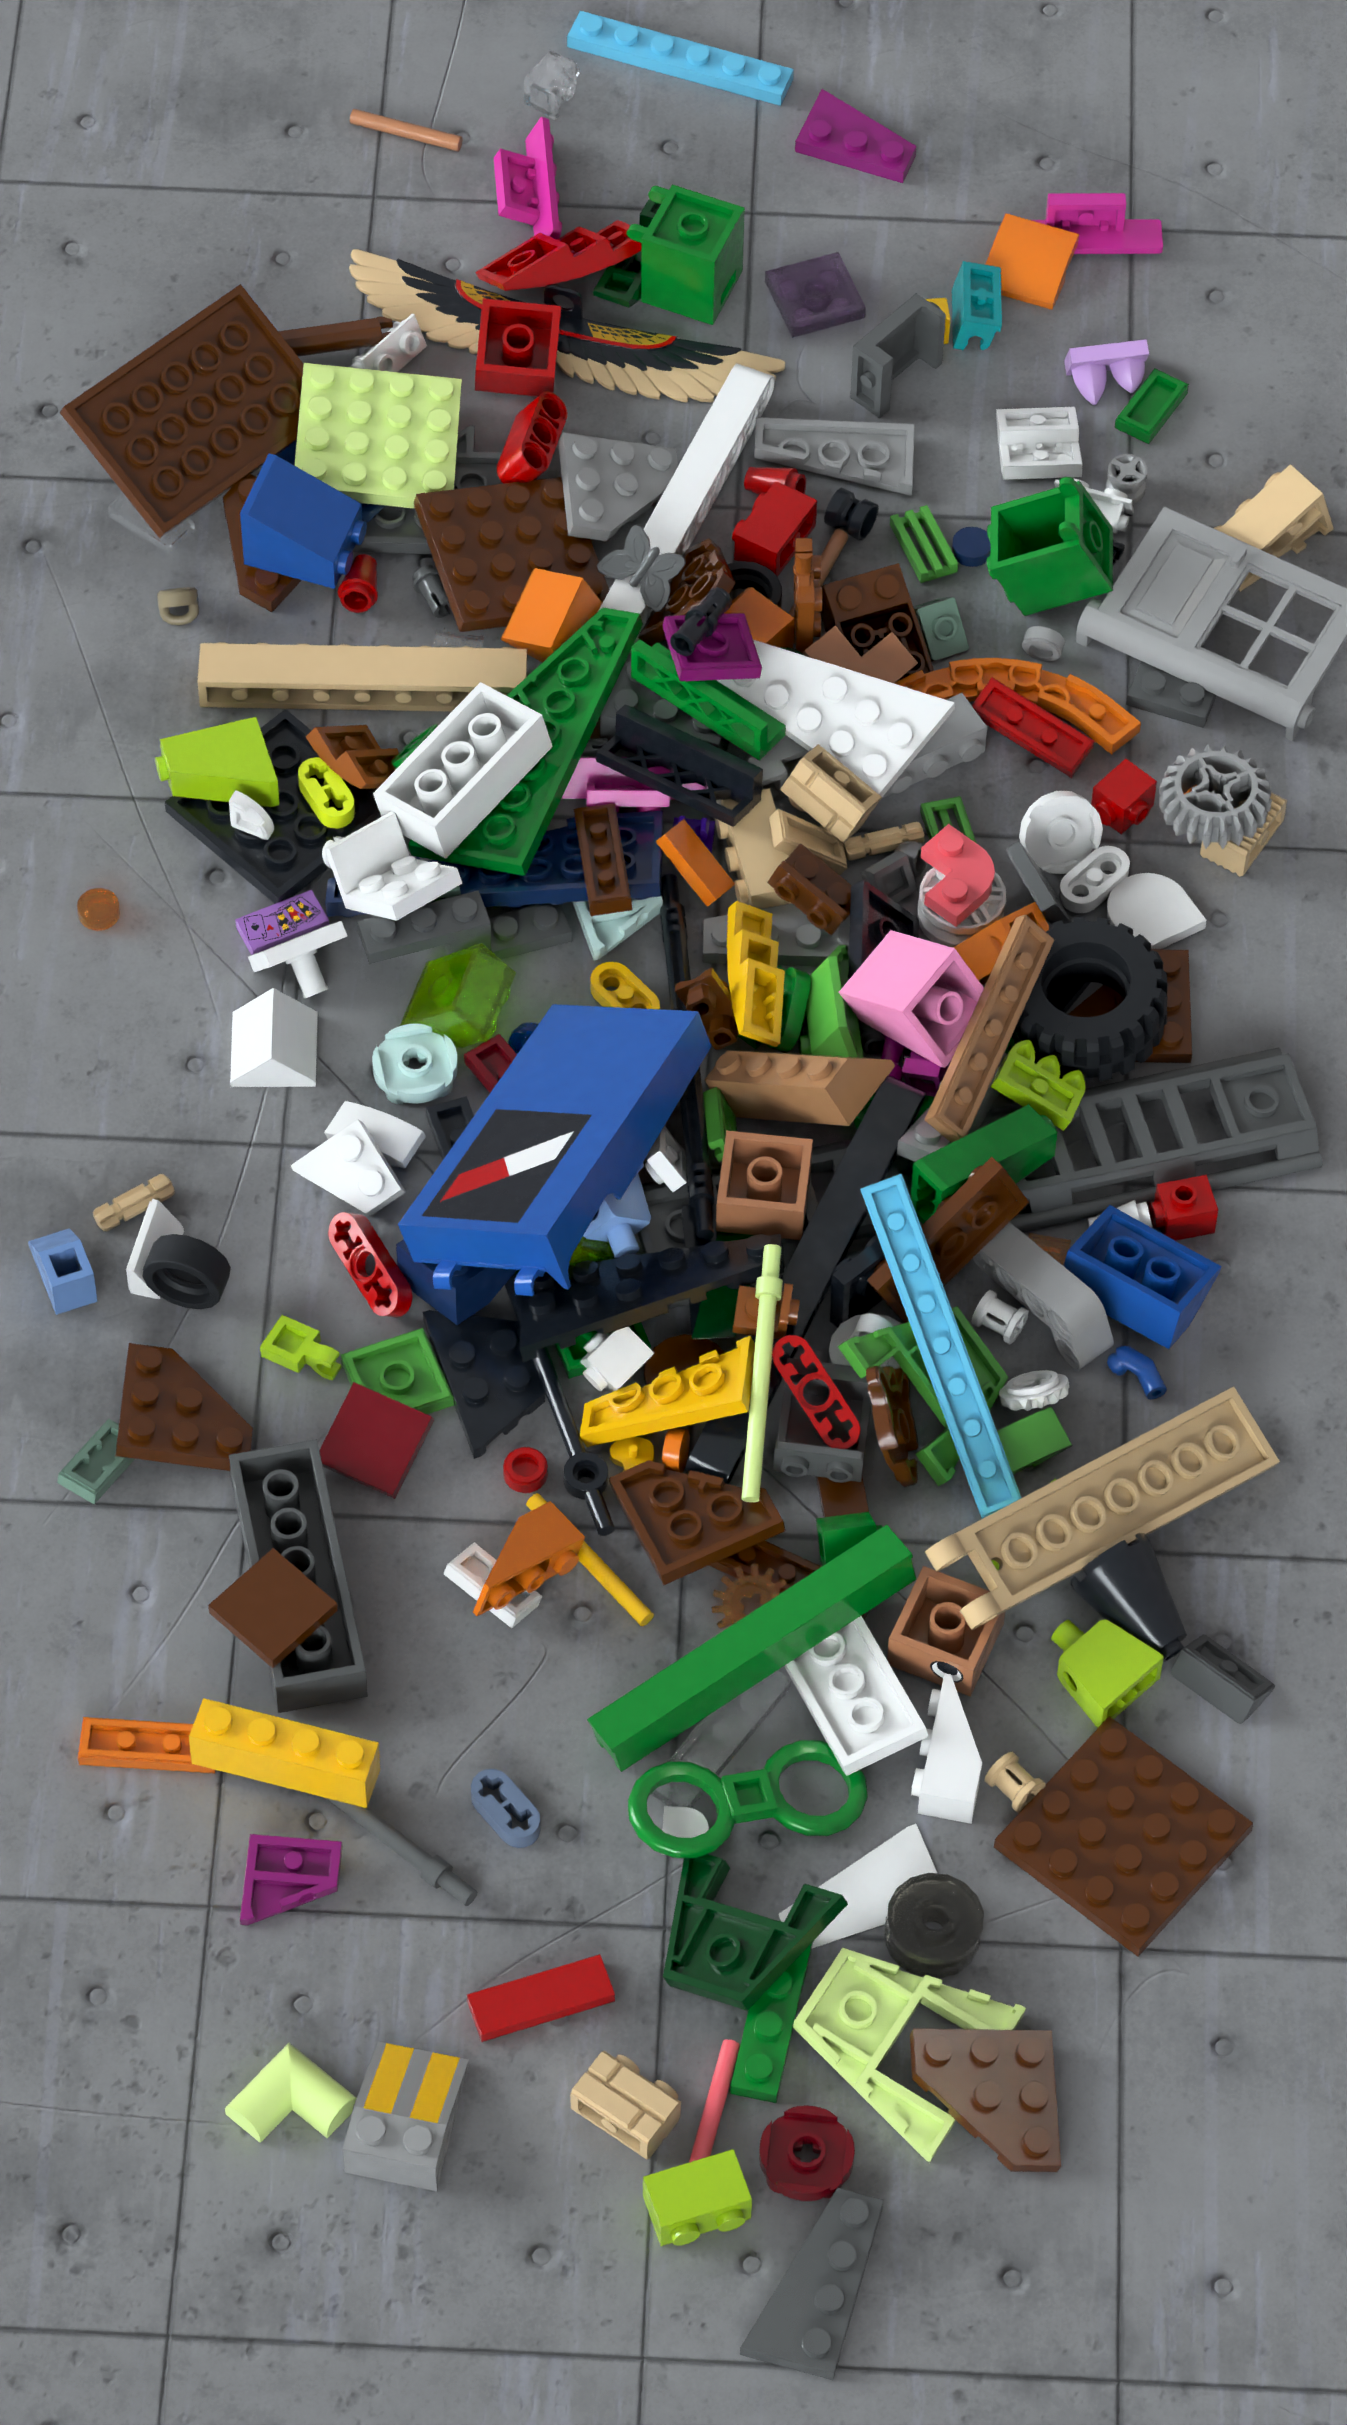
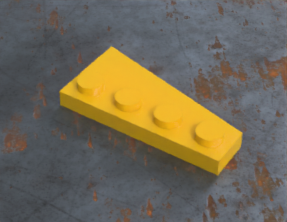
M751 1336L736 1341V1349L721 1355L716 1350L699 1356V1364L680 1372L677 1371L675 1366L662 1371L651 1384L640 1387L635 1382L585 1403L580 1438L586 1447L749 1412L755 1352L753 1339Z

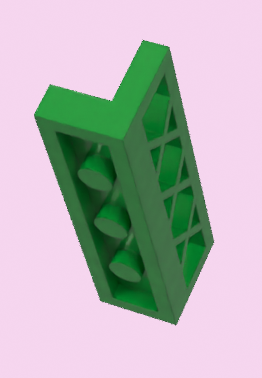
M639 639L631 646V677L757 760L760 761L785 736L786 725L717 680L679 681L671 652L657 642L651 647Z

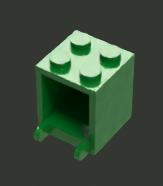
M673 184L669 190L659 186H652L648 197L653 202L661 204L648 228L638 224H631L627 230V236L630 239L642 243L641 302L713 325L743 271L745 208Z
M1063 477L1059 480V487L991 507V524L987 526L991 553L987 557V568L992 579H997L1004 588L1009 602H1014L1024 616L1113 591V527L1080 481L1076 482L1071 477Z

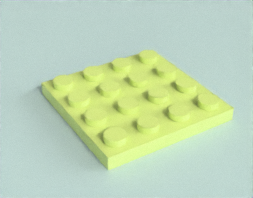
M304 363L294 466L359 503L415 509L413 503L416 494L453 490L462 379Z

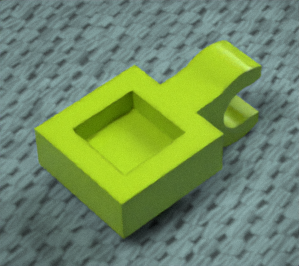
M284 1315L280 1316L260 1346L261 1357L297 1373H300L304 1365L307 1364L323 1378L334 1380L342 1368L341 1364L335 1362L340 1353L332 1347L319 1344L321 1342L320 1331Z

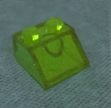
M482 943L428 961L425 964L400 1026L406 1024H425L431 1026L434 1033L440 1034L443 1038L445 1034L452 1040L455 1047L458 1048L485 1042L496 1031V1021L502 1006L510 996V987L516 972Z

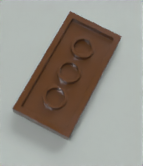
M993 1157L984 1165L975 1168L969 1175L967 1182L952 1196L945 1198L937 1207L936 1212L921 1226L943 1287L1029 1203L1006 1170ZM884 1259L876 1266L874 1273L867 1281L898 1318L904 1323L909 1322L887 1260Z

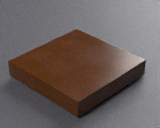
M274 1548L208 1605L209 1613L272 1668L338 1611L335 1600Z

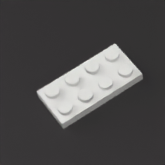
M862 1616L784 1666L846 1776L928 1737L924 1723Z

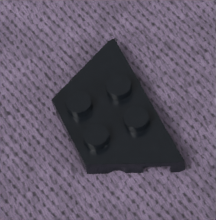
M424 1311L423 1322L438 1363L454 1397V1406L473 1458L481 1457L486 1452V1446L501 1433L507 1435L518 1425L519 1420L523 1416L533 1413L545 1402V1391L533 1359L523 1362L520 1351L521 1327L518 1321L470 1316L456 1325L439 1311Z

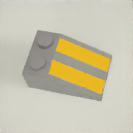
M377 2041L353 2107L342 2149L344 2173L437 2192L469 2066V2059Z

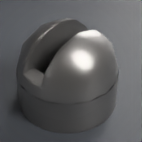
M905 841L895 849V852L899 850L906 854L913 875L919 876L926 865V862L921 859V847L925 844L916 841Z

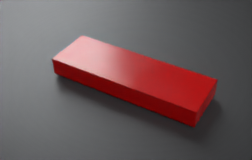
M991 677L972 704V707L986 725L1071 778L1094 747V740Z
M599 1954L467 1994V2002L481 2042L615 2002V1993L602 1957Z

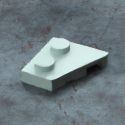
M649 897L643 900L631 898L632 911L590 916L588 901L573 902L593 961L601 959L660 914V908L663 906L662 897Z

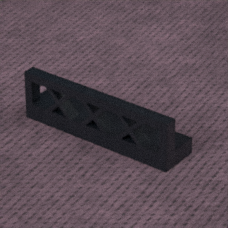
M626 704L616 712L615 735L596 752V762L732 827L761 801L762 768ZM622 747L635 753L637 757L622 758L615 755V753ZM662 766L670 770L671 773L655 774L649 771L648 768ZM698 783L704 786L705 789L691 791L682 787V784ZM731 799L738 802V804L731 810L718 804L716 800Z

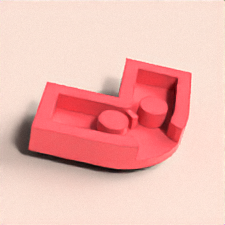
M950 824L945 826L921 847V859L946 875L925 894L924 905L957 927L990 896L995 874L993 861L985 849Z

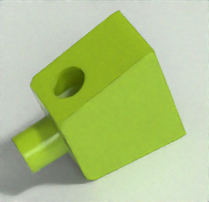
M1068 1619L1061 1623L1052 1634L1051 1640L1064 1651L1059 1657L1057 1677L1097 1728L1109 1716L1115 1719L1161 1677L1164 1656L1109 1620H1100L1084 1633Z

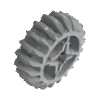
M1207 744L1203 753H1199L1191 748L1188 757L1178 755L1174 765L1167 767L1164 778L1160 783L1159 794L1161 796L1159 807L1161 812L1164 813L1166 825H1174L1173 830L1176 836L1187 833L1189 844L1197 839L1202 840L1205 849L1211 842H1218L1221 848L1224 849L1227 841L1231 840L1239 846L1243 836L1253 839L1257 828H1263L1268 812L1271 809L1272 800L1270 797L1272 789L1270 781L1266 780L1265 768H1257L1255 757L1243 760L1244 756L1241 749L1234 754L1228 753L1225 745L1220 751H1212ZM1192 787V792L1184 794L1188 789ZM1247 799L1241 806L1234 809V807L1239 805L1240 801Z

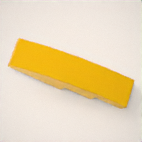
M735 901L728 907L727 966L731 1003L738 1033L777 1047L781 1039L785 971L777 968L779 942L771 939L773 914Z

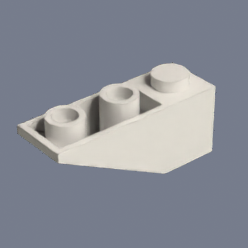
M944 1673L941 1690L932 1689L928 1716L935 1717L933 1730L926 1728L928 1737L921 1741L920 1755L927 1756L925 1769L916 1768L911 1795L919 1796L918 1814L972 1824L980 1785L982 1761L952 1675Z

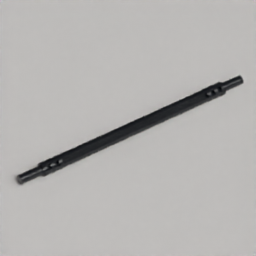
M666 874L662 876L661 881L663 906L660 908L662 938L665 945L671 1010L687 1011L685 1005L675 993V984L691 980L685 908L680 903L677 876ZM699 1067L680 1099L689 1204L694 1208L697 1238L705 1241L712 1239L714 1236L711 1206L715 1202L709 1160Z

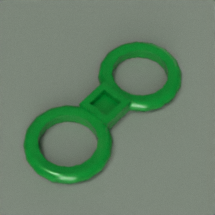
M799 1740L779 1748L766 1761L764 1769L724 1775L722 1778L718 1777L710 1769L691 1762H666L652 1767L636 1780L628 1798L629 1821L638 1838L654 1851L672 1858H698L716 1851L730 1837L734 1824L774 1818L785 1828L805 1836H830L846 1830L863 1812L868 1799L866 1777L861 1769L848 1776L845 1775L828 1743L821 1740ZM800 1761H819L830 1765L845 1780L848 1786V1800L838 1811L825 1816L808 1815L797 1811L786 1802L780 1791L779 1778L781 1773L790 1765ZM671 1782H686L695 1785L711 1797L716 1806L717 1820L706 1833L696 1837L678 1838L664 1833L653 1823L647 1812L649 1796L658 1787Z

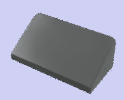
M1204 1634L1181 1650L1171 1670L1174 1678L1239 1724L1246 1721L1275 1688L1271 1681Z

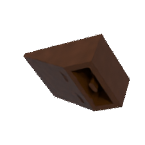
M899 563L822 586V611L820 613L826 633L836 626L862 657L893 632L918 662L914 668L899 680L921 670L924 674L934 671Z

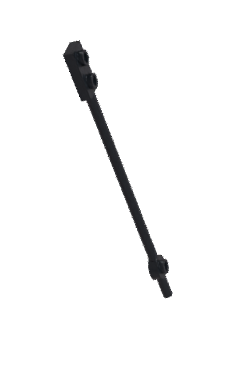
M467 1096L426 1107V1118L442 1160L474 1117ZM517 1270L507 1281L505 1288L521 1327L522 1295H516L514 1287L515 1278L518 1274ZM547 1347L538 1349V1358L533 1359L569 1455V1459L564 1466L565 1488L572 1496L586 1500L598 1534L600 1536L609 1535L614 1532L615 1526L602 1495L608 1485L607 1464L600 1456L586 1452ZM583 1477H589L593 1481L589 1483H582L579 1481V1479Z

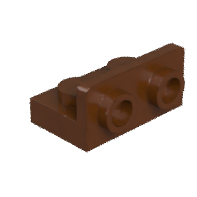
M801 843L785 861L780 863L767 882L774 888L776 894L781 899L791 902L807 915L808 920L815 927L824 929L831 936L850 915L852 885Z

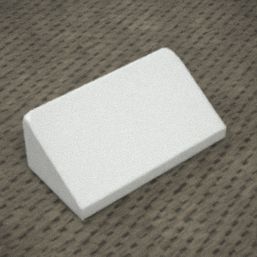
M152 1199L149 1202L126 1268L130 1293L154 1299H160L161 1297L147 1286L142 1276L143 1267L152 1245L161 1236L184 1234V1228L181 1223L159 1200Z

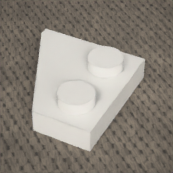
M358 1119L291 1165L296 1173L370 1216L406 1193L368 1129Z

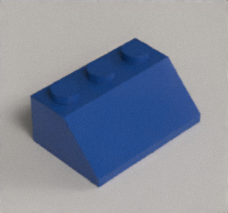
M1111 1205L1102 1212L1070 1247L1063 1265L1095 1292L1104 1306L1106 1315L1167 1349H1170L1190 1326L1222 1267Z

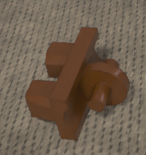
M713 968L705 970L700 976L692 980L681 981L675 984V993L683 1002L687 1011L699 1012L709 1041L715 1050L725 1048L737 1041V1036L740 1034L738 1033L732 1009L729 985L718 977Z

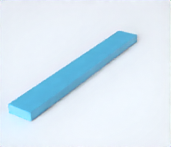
M899 1174L860 1190L979 1513L983 1519L1022 1497L902 1174Z

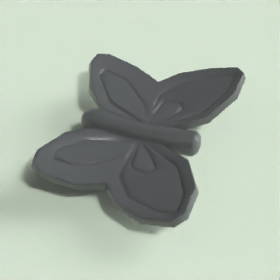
M634 525L626 537L625 548L615 550L606 555L597 564V568L607 578L623 580L634 575L629 581L632 587H637L642 580L640 593L646 606L655 612H660L668 603L671 587L669 581L681 572L686 564V559L682 555L674 553L659 555L660 549L658 547L651 549L650 539L644 529L639 525Z

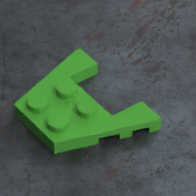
M958 1306L953 1307V1314L990 1411L1008 1376ZM906 1322L860 1337H853L837 1346L860 1378L866 1376V1369L868 1367L880 1366L891 1356L894 1357L945 1428L943 1432L915 1455L938 1486L948 1482L956 1471L954 1467L959 1460V1456L910 1323Z

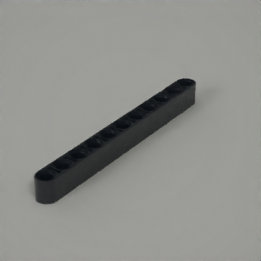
M889 1075L878 1088L781 1277L783 1280L782 1292L784 1283L793 1284L791 1299L800 1300L796 1326L787 1325L786 1336L797 1335L804 1339L832 1284L834 1269L845 1259L868 1213L860 1189L885 1180L897 1157L898 1140L913 1125L924 1102L926 1092ZM751 1335V1338L755 1343L756 1336ZM773 1339V1348L779 1339ZM790 1343L782 1347L785 1351V1355L780 1358L783 1365L787 1364L788 1358H794L799 1347L794 1348ZM773 1359L771 1361L768 1407L783 1380V1377L774 1365ZM749 1412L707 1421L689 1456L685 1471L689 1473L692 1470L724 1478V1482L729 1484L746 1452Z

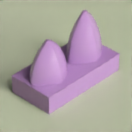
M1147 339L1069 348L1064 360L1066 376H1073L1078 390L1092 405H1096L1100 400L1106 385L1107 371L1110 370L1122 388L1129 393H1134L1142 382L1145 373V362L1149 356Z

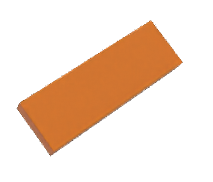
M83 1717L78 1752L79 1765L200 1773L216 1772L214 1769L195 1765L191 1762L189 1735L193 1724Z

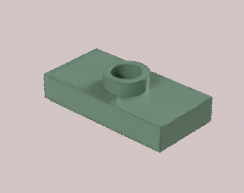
M108 1419L59 1472L57 1483L95 1504L135 1460L134 1458L115 1456L119 1424Z

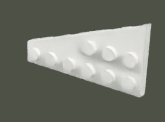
M756 640L753 641L762 665L760 678L717 680L786 725L785 735L806 750L811 751L818 744L881 797L884 796L955 710V702Z

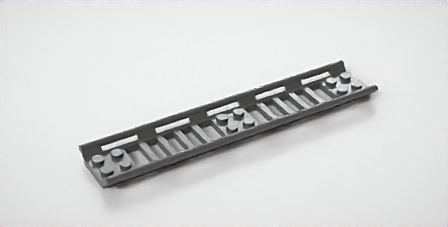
M1278 1047L1085 1089L1074 1117L1080 1116L1097 1167L1075 1171L1062 1133L1055 1126L1058 1133L1055 1156L1051 1158V1162L1056 1175L1026 1182L1024 1177L1016 1183L1029 1201L1030 1213L1015 1216L1010 1223L1021 1232L1099 1216L1109 1205L1117 1208L1135 1200L1136 1204L1147 1202V1205H1149L1150 1202H1154L1157 1184L1196 1177L1195 1166L1275 1149L1276 1160L1207 1174L1212 1191L1322 1167L1317 1125L1289 1053L1282 1055L1281 1049ZM1209 1088L1227 1138L1198 1144L1180 1094ZM1161 1098L1180 1149L1157 1153L1139 1103ZM1017 1103L990 1109L978 1129L1023 1106ZM1121 1108L1139 1158L1116 1162L1100 1119L1099 1111ZM852 1139L813 1147L811 1173L832 1169L835 1174ZM894 1163L885 1179L898 1175ZM721 1167L712 1169L714 1204H717ZM1148 1176H1152L1153 1186L1078 1203H1073L1072 1193ZM811 1180L805 1215L806 1226H808L819 1205ZM656 1181L642 1184L651 1215L649 1225L638 1232L644 1254L661 1252L672 1247L685 1248L682 1205H690L687 1183L674 1192L669 1189L665 1182L660 1185ZM866 1215L854 1240L877 1235L870 1216ZM782 1238L784 1271L800 1240ZM864 1249L848 1252L845 1259H853ZM756 1283L750 1284L749 1287L756 1288ZM689 1298L669 1304L668 1309L689 1305Z

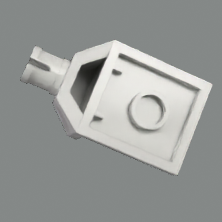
M389 812L346 837H333L335 842L328 840L323 847V861L327 867L333 870L346 909L397 921L462 884L457 868L441 865L438 862L418 860L409 855L394 812Z

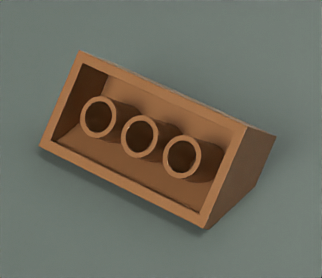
M727 1050L725 1054L718 1058L715 1067L704 1080L710 1089L717 1087L721 1090L733 1113L738 1118L850 1126L893 1070L895 1064L890 1059Z

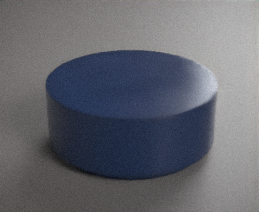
M965 527L956 532L952 541V553L957 562L968 567H977L987 562V557L991 553V543L987 531L978 527Z

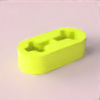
M320 757L309 758L302 762L298 769L299 788L319 821L324 826L335 829L349 825L354 819L355 805L353 795L343 779L331 770ZM316 775L319 779L324 778V786L321 787L317 779L310 778V776ZM332 799L336 807H343V809L337 811L334 807L329 808V800Z

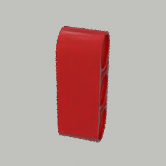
M543 392L516 415L497 464V474L503 484L530 482L548 469L568 415L564 402L553 392Z

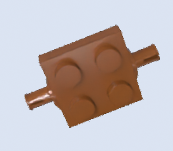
M796 538L795 564L793 566L794 644L801 653L813 644V637H821L822 587H819V580H814L821 579V556L813 555L812 538Z

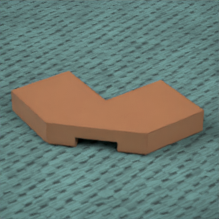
M836 626L831 628L802 653L804 656L891 683L897 682L918 664L893 632L861 657Z

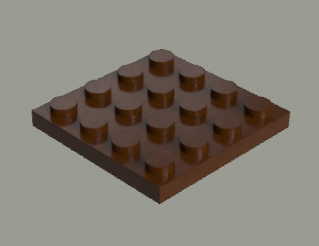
M562 477L539 479L525 483L513 482L416 494L413 504L460 632L507 627L527 581L535 568L581 577L587 582L602 603L606 598L609 587L604 575L598 571L597 564L599 561L591 540L568 536Z
M1109 1716L1047 1782L1046 1786L1035 1795L996 1837L994 1848L1139 1957L1251 1833L1253 1822Z

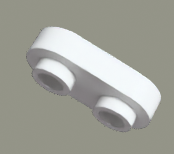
M1102 846L1095 849L1062 878L1059 891L1061 904L1069 911L1075 913H1087L1094 910L1109 897L1114 887L1128 877L1130 860L1127 854L1114 846ZM1103 871H1111L1113 874H1105Z

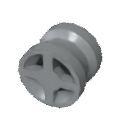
M1122 454L1113 458L1108 465L1106 489H1115L1125 493L1128 496L1127 499H1131L1133 504L1140 501L1146 489L1145 481L1147 479L1148 467L1145 461L1133 454Z

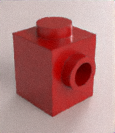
M1125 758L1093 787L1091 805L1099 813L1103 825L1112 827L1122 835L1133 824L1139 825L1148 816L1150 809L1154 806L1157 781Z
M1207 1174L1157 1184L1154 1202L1149 1203V1214L1153 1227H1160L1162 1234L1175 1241L1215 1233L1218 1207Z

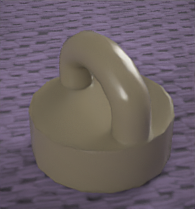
M195 587L165 589L157 593L160 616L165 622L180 626L191 623L197 618L199 614V601ZM186 605L189 607V611L184 615H173L169 610V607Z

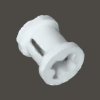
M989 1290L977 1305L971 1322L977 1327L981 1325L988 1327L1002 1335L1004 1342L1012 1344L1021 1333L1027 1321L1029 1310L1023 1307L1016 1309L998 1299L996 1292Z

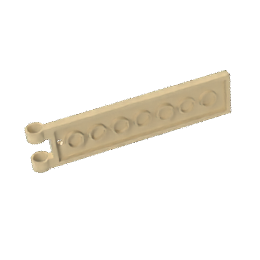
M1232 1387L974 1524L942 1539L928 1548L925 1553L936 1572L950 1566L968 1554L990 1591L960 1609L970 1629L974 1630L1001 1613L1080 1572L1089 1562L1117 1543L1125 1540L1128 1545L1137 1541L1136 1534L1145 1533V1535H1148L1273 1468L1280 1461L1235 1387ZM991 1560H995L999 1564V1570H996Z

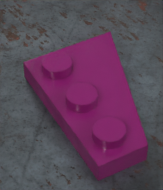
M821 89L795 141V152L903 183L916 157V146L824 89Z

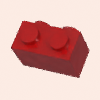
M775 481L766 494L763 492L759 494L746 520L741 519L734 528L732 534V541L735 542L734 560L755 562L766 566L778 577L795 554L796 538H807L815 528L817 500Z

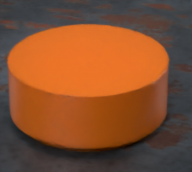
M673 1428L667 1431L663 1445L662 1463L666 1464L668 1470L683 1473L690 1445L688 1429Z

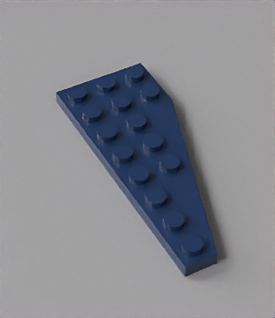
M663 811L617 813L631 898L643 900L649 897H660L663 851L657 845L656 840L664 835ZM575 817L566 819L567 826L546 830L525 876L438 860L427 861L438 862L441 865L457 868L462 880V884L459 885L461 895L479 890L485 907H520L528 904L545 903L559 905L566 902L588 901ZM335 877L328 879L325 900L327 917H354L367 914L346 909ZM437 898V899L433 900L432 902H435V901H438V900H442V899H446V898Z

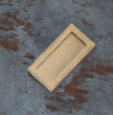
M777 809L769 817L774 849L790 855L801 843L839 875L847 869L843 842L829 835L825 829L780 809Z

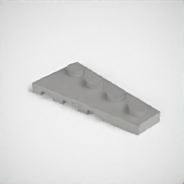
M756 417L754 458L912 496L915 424Z
M792 903L761 909L773 914L771 939L779 942L777 965L819 966L839 945H847L849 956L850 915L831 936L824 929L815 927L808 920L807 915ZM728 915L704 919L702 963L727 964Z

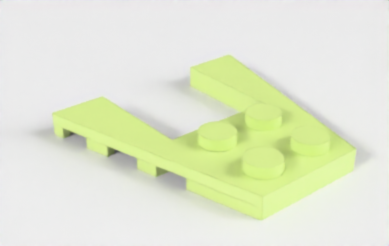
M842 1948L796 2017L793 2028L926 2161L931 2162L954 2126L955 2119L950 2114L877 2071L880 2064L920 2003L962 2029L1015 2030L1024 2016L1026 2008L1019 2004H1015L1012 2007L991 2000V1995L972 1989L966 1992L942 1984L943 1980L926 1974L924 1977L916 1976L899 1970L900 1966Z

